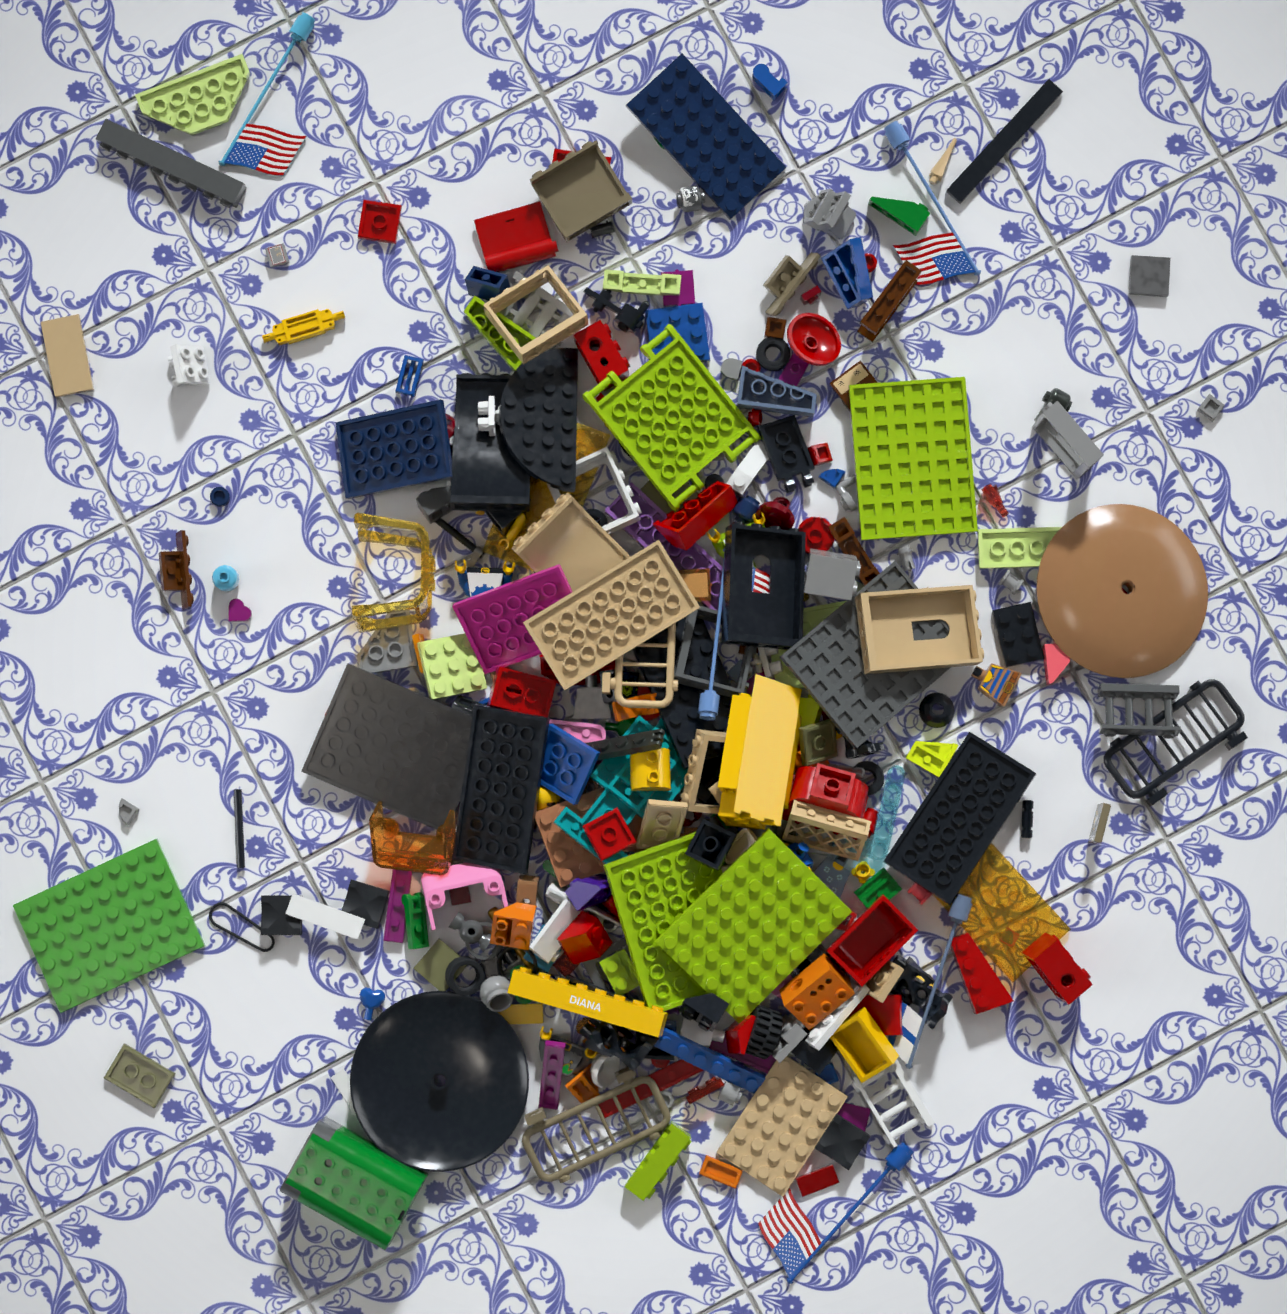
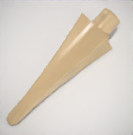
M953 138L945 153L932 168L929 174L931 176L929 183L935 185L938 180L941 182L950 154L957 142L956 138Z

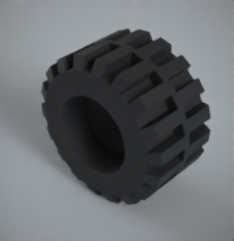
M758 1005L749 1014L756 1016L745 1053L767 1059L779 1042L783 1018L779 1011Z

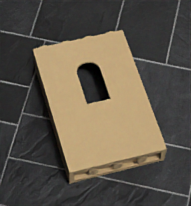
M973 585L867 592L855 596L864 673L874 674L973 666L982 663L984 650L980 644L982 634L981 630L978 629L979 612L975 607L976 592L973 590ZM943 620L949 626V634L945 638L914 641L912 622Z

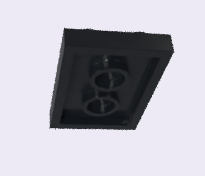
M1031 602L992 610L1005 668L1044 659Z

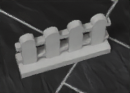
M516 271L512 277L516 281L514 284L510 282V288L518 284L521 279L527 277ZM541 287L532 291L530 295L524 296L526 301L519 311L513 309L516 303L514 302L499 312L504 316L511 312L515 315L513 322L520 327L527 323L531 326L528 333L536 338L547 332L544 329L552 317L558 321L556 323L558 325L573 316V313L566 304ZM542 298L547 301L545 306L540 303ZM537 306L542 311L535 322H532L528 318ZM558 309L563 312L561 317L556 314ZM559 342L556 345L561 346L563 342Z

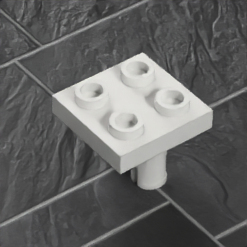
M181 344L170 346L172 356L168 357V361L172 362L168 364L171 368H175L176 374L172 376V380L175 381L172 382L176 387L182 384L207 385L210 383L203 346Z

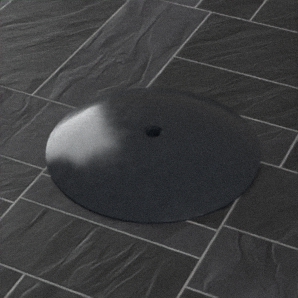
M431 991L415 994L396 1002L384 1010L370 1024L361 1037L354 1053L350 1071L351 1100L357 1119L366 1135L388 1156L408 1167L424 1171L444 1172L466 1168L484 1160L497 1151L517 1127L524 1112L529 1091V1071L526 1055L517 1034L501 1014L487 1008L482 1001L472 996H461L451 991ZM437 1075L445 1077L446 1081L443 1086H437L434 1083V1078Z

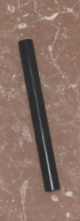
M234 789L237 868H245L242 789Z

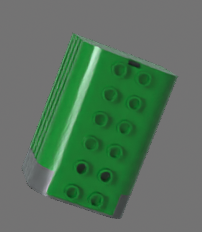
M325 1116L317 1122L286 1176L280 1192L381 1249L386 1250L394 1239L429 1174L423 1170L404 1165L382 1152L373 1142Z

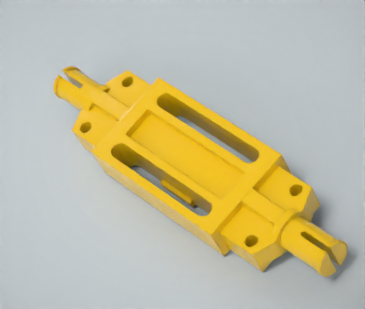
M319 309L281 320L282 323L273 325V332L262 335L264 343L276 340L279 346L286 343H296L335 329V321L344 319L345 314L343 310L334 314L329 309L319 311Z

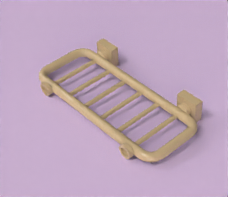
M676 623L668 627L667 644L641 643L637 646L667 648V663L623 662L622 655L615 659V678H611L610 672L602 673V694H610L611 689H614L617 703L627 708L660 709L667 707L673 700L674 691H678V680L674 679ZM623 666L667 667L666 683L622 682ZM622 686L666 687V696L661 701L627 700L622 696Z

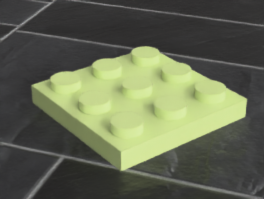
M465 633L417 643L430 699L435 700L487 689L483 669Z

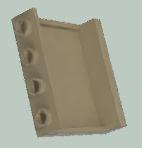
M597 140L585 143L579 151L568 153L565 159L560 162L555 161L551 163L548 169L543 172L540 170L534 173L530 179L531 186L566 243L632 204V197L622 186L600 150Z

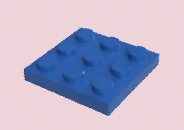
M703 303L646 310L649 342L664 331L665 326L671 324L701 362L710 361ZM667 337L652 350L656 355L672 342V337Z
M553 723L549 724L541 785L573 805L578 804L600 752Z

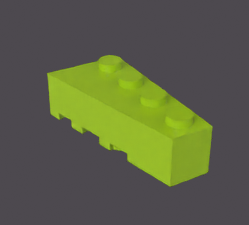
M474 296L464 310L466 318L515 372L523 363L485 315L483 306L485 302ZM496 313V316L520 347L536 338L501 313Z
M671 1121L625 1183L624 1187L642 1201L646 1197L650 1199L656 1191L655 1185L658 1181L662 1183L668 1174L666 1172L670 1165L673 1167L680 1158L678 1156L682 1149L685 1151L690 1145L691 1135Z

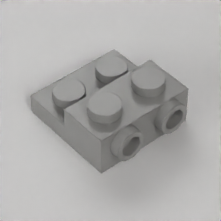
M792 1013L782 1016L781 1036L775 1050L771 1054L779 1063L807 1035L803 1030L805 1026Z

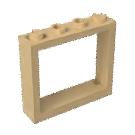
M549 265L541 270L538 269L528 278L521 279L518 284L511 288H506L500 295L490 298V301L483 304L485 315L523 365L589 325L586 312ZM549 282L573 313V316L520 347L496 316V313Z
M696 730L695 739L692 740V753L688 758V772L684 777V791L680 796L682 797L681 802H687L688 804L687 811L719 813V805L695 802L708 742L725 743L726 732Z

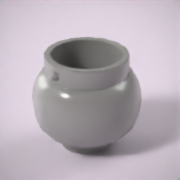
M491 976L481 985L480 997L482 1002L491 1011L501 1012L512 1004L513 994L507 993L510 981L505 977Z

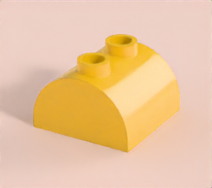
M660 748L630 754L631 791L671 790L669 749Z

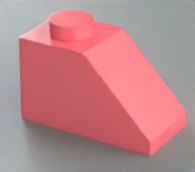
M1056 643L1044 644L1042 646L1046 685L1052 684L1070 662V658Z

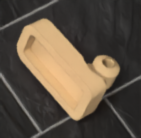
M744 828L737 834L724 860L727 864H733L758 839L750 828Z

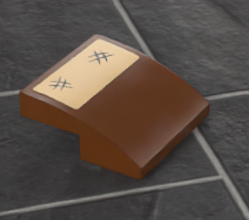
M860 360L829 384L850 412L848 386L878 382Z

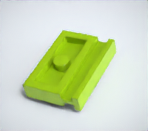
M625 948L599 962L616 994L623 995L640 986L634 965Z

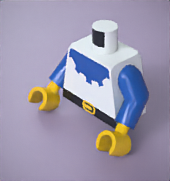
M463 560L464 565L461 567L455 561L459 585L468 597L512 582L513 571L516 566L515 562H513L512 568L506 566L507 561H505L503 568L467 567L466 571V560Z

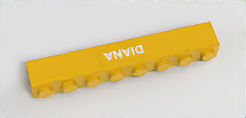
M526 967L513 970L507 992L509 994L655 1037L663 1035L668 1013L663 1012L664 1008L655 1005H652V1008L646 1007L644 1002L638 1000L629 1002L625 1000L626 997L614 994V997L606 995L607 991L595 989V991L588 990L587 985L576 983V986L571 985L569 980L563 978L554 980L550 978L551 975L539 972L537 975L531 973L532 969Z

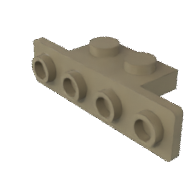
M811 252L801 265L796 263L790 256L785 255L763 284L776 297L765 313L767 315L776 316L782 312L783 305L794 296L796 288L806 280V275L809 271L817 266L818 259L821 257L818 253Z

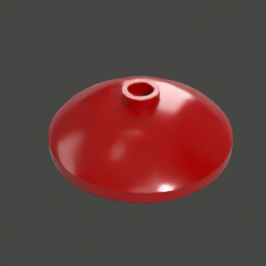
M802 313L790 322L787 329L788 343L801 360L811 365L824 366L832 363L838 357L841 350L840 336L833 324L826 318L814 313Z

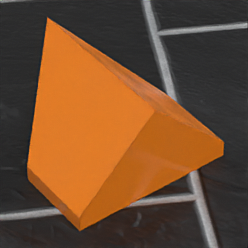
M592 1063L565 1084L566 1088L580 1103L600 1095L598 1086L592 1081L590 1073Z

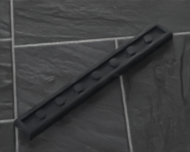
M1048 79L951 184L946 192L961 204L1063 91Z

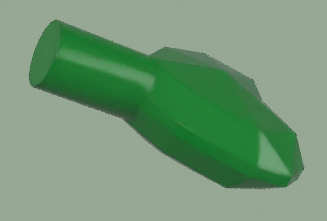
M633 717L618 723L606 722L605 730L616 731L619 736H623L636 719Z

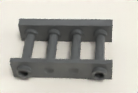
M1100 683L1098 697L1105 699L1106 724L1101 725L1099 734H1104L1106 737L1116 735L1163 736L1168 739L1175 738L1180 733L1181 726H1173L1172 700L1176 699L1180 693L1179 685ZM1115 697H1122L1125 700L1126 725H1114L1113 699ZM1135 698L1145 700V725H1134L1133 699ZM1154 698L1164 701L1165 726H1153L1152 700Z

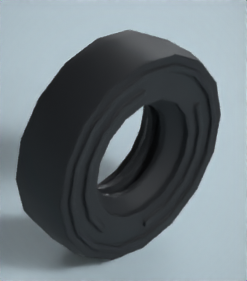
M768 337L758 344L756 359L763 369L779 371L789 362L790 348L783 339ZM768 348H778L781 352L780 358L776 361H770L766 357Z
M863 761L854 766V768L859 767L865 771H870L874 775V782L868 786L867 796L874 795L881 790L884 784V773L878 764L872 761Z

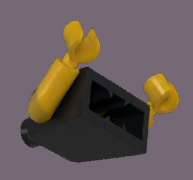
M477 511V515H484L486 513L502 536L506 535L507 538L501 539L499 545L503 546L507 542L508 545L505 550H511L513 541L518 536L526 520V512Z

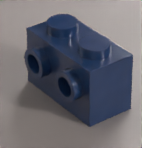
M473 266L465 278L468 294L490 301V298L500 295L506 288H510L508 275Z

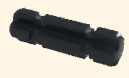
M1023 800L1022 808H1024V811H1022V838H1032V809L1034 806L1032 800Z

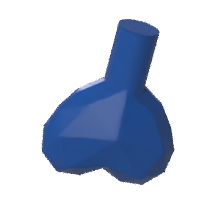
M365 987L359 995L363 1006L366 1008L364 1020L371 1021L373 1010L384 1002L385 993L382 990L373 991Z

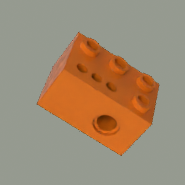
M825 953L779 989L784 1006L809 1031L855 994L849 977Z

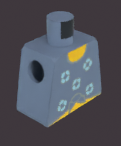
M837 855L834 861L826 857L813 873L840 899L850 871L844 868L848 858Z

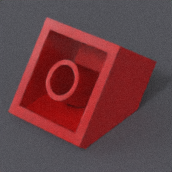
M581 911L557 938L572 964L601 957L613 943L600 920L584 911Z

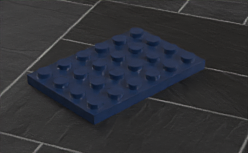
M435 400L335 422L346 499L452 477V458L444 400Z

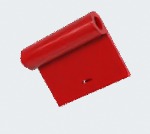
M540 201L474 220L488 270L495 272L510 270L556 257L555 253L559 252L556 240L552 241Z

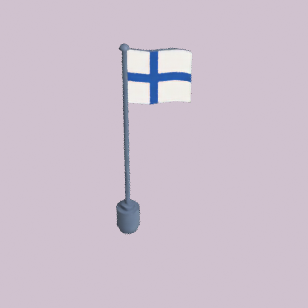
M957 894L951 904L948 916L951 917L950 921L954 922L923 1018L902 1002L903 1035H885L899 1057L907 1063L905 1066L908 1069L913 1067L911 1065L957 925H962L963 921L967 922L973 905L971 904L972 898Z

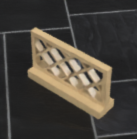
M794 800L782 840L798 844L802 842L810 848L858 861L869 834L871 821ZM808 827L811 832L804 833L801 829ZM796 831L799 835L793 836L788 833ZM827 833L830 837L823 839L820 834ZM815 836L818 841L814 842L809 840V838ZM846 838L848 843L842 844L840 839ZM834 841L837 846L832 847L827 843ZM853 847L857 852H850L847 848Z

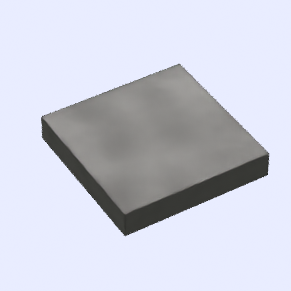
M1132 255L1129 295L1168 297L1171 258Z

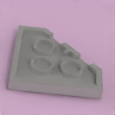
M409 608L388 612L385 619L357 654L359 668L370 673H378L418 666L412 640L413 629Z

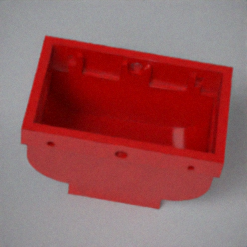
M817 763L816 767H800L796 770L795 775H793L788 809H783L782 819L788 821L794 800L863 819L869 788L864 782L855 778V773Z
M882 894L826 951L863 987L918 929Z

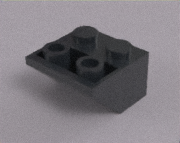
M710 993L684 999L679 1011L682 1012L681 1015L687 1020L691 1021L693 1019L699 1023L698 1026L701 1029L713 1032L729 1003Z

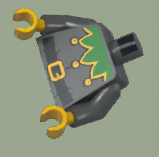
M544 1026L541 1027L539 1053L542 1062L546 1040L566 1043L562 1075L570 1077L572 1074H579L589 1066L592 1059L598 1053L553 1035L552 1028L550 1032L546 1033L543 1030Z

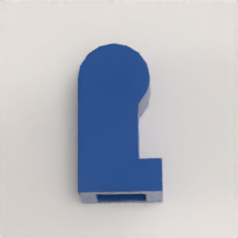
M757 64L754 67L752 75L754 82L770 98L775 100L787 88L788 82L783 77L777 80L765 64Z

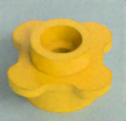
M861 861L851 870V874L856 876L860 883L864 884L869 877L875 875V870L870 868L866 861Z

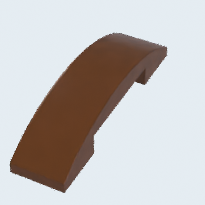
M843 517L828 528L842 554L854 555L860 561L861 568L858 579L865 586L879 574L876 566L874 567L856 538L849 522Z

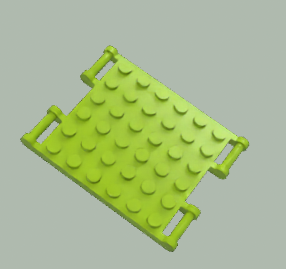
M668 324L664 327V331L648 344H643L640 347V351L649 359L644 365L623 382L613 371H610L606 375L607 377L589 392L583 393L582 398L591 406L668 502L669 507L676 511L680 508V504L693 493L704 488V484L696 475L701 469L722 452L725 454L726 459L733 463L737 460V456L750 445L761 440V437L671 324ZM671 336L673 341L655 355L652 350L667 337ZM613 383L616 388L597 402L594 397ZM747 432L749 437L734 450H731L729 446ZM690 479L692 485L677 498H674L672 494Z

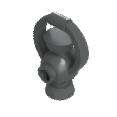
M459 911L448 928L453 930L459 929V935L465 942L468 952L479 960H490L498 957L504 948L501 945H496L489 956L477 955L470 947V944L479 943L480 949L483 952L490 944L491 935H485L482 926L492 927V923L478 922L476 920L465 921V917ZM474 929V935H470L468 930Z

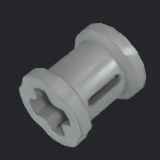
M1007 570L998 584L1000 586L1004 585L1015 595L1024 580L1017 579Z

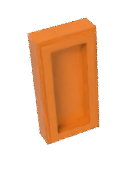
M706 1155L699 1174L736 1189L743 1170Z

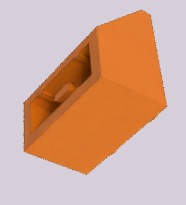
M516 902L495 911L493 914L490 944L529 950L533 935L536 906Z

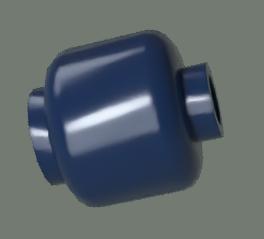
M749 495L740 497L732 510V513L736 516L734 520L743 522L744 525L745 523L750 524L754 522L752 516L755 514L756 517L760 502Z

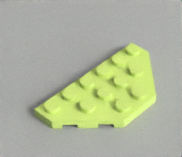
M243 54L135 94V97L143 115L187 134L195 135L229 121L250 75V71Z

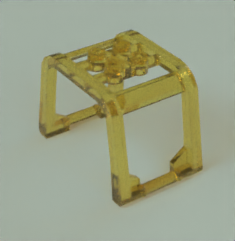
M356 513L354 515V525L358 529L359 542L386 543L421 550V589L419 595L411 600L352 606V615L358 632L364 633L421 623L431 613L432 591H435L433 572H436L435 556L432 555L427 531L423 526L415 522ZM384 527L416 533L417 538L366 529ZM415 609L416 611L414 615L386 619L368 617Z

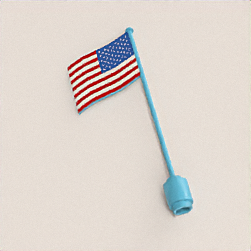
M302 12L290 28V37L293 39L223 159L219 160L220 166H225L226 164L244 166L268 175L284 176L307 136L291 135L267 126L248 124L296 41L299 43L306 41L313 30L316 20L310 15Z

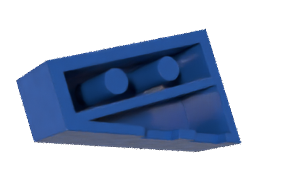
M861 237L847 240L821 258L847 309L859 307L873 298Z

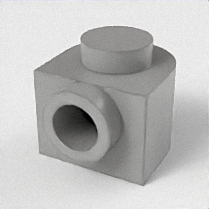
M725 1081L718 1099L730 1105H733L734 1102L738 1104L742 1096V1092H740L741 1087Z

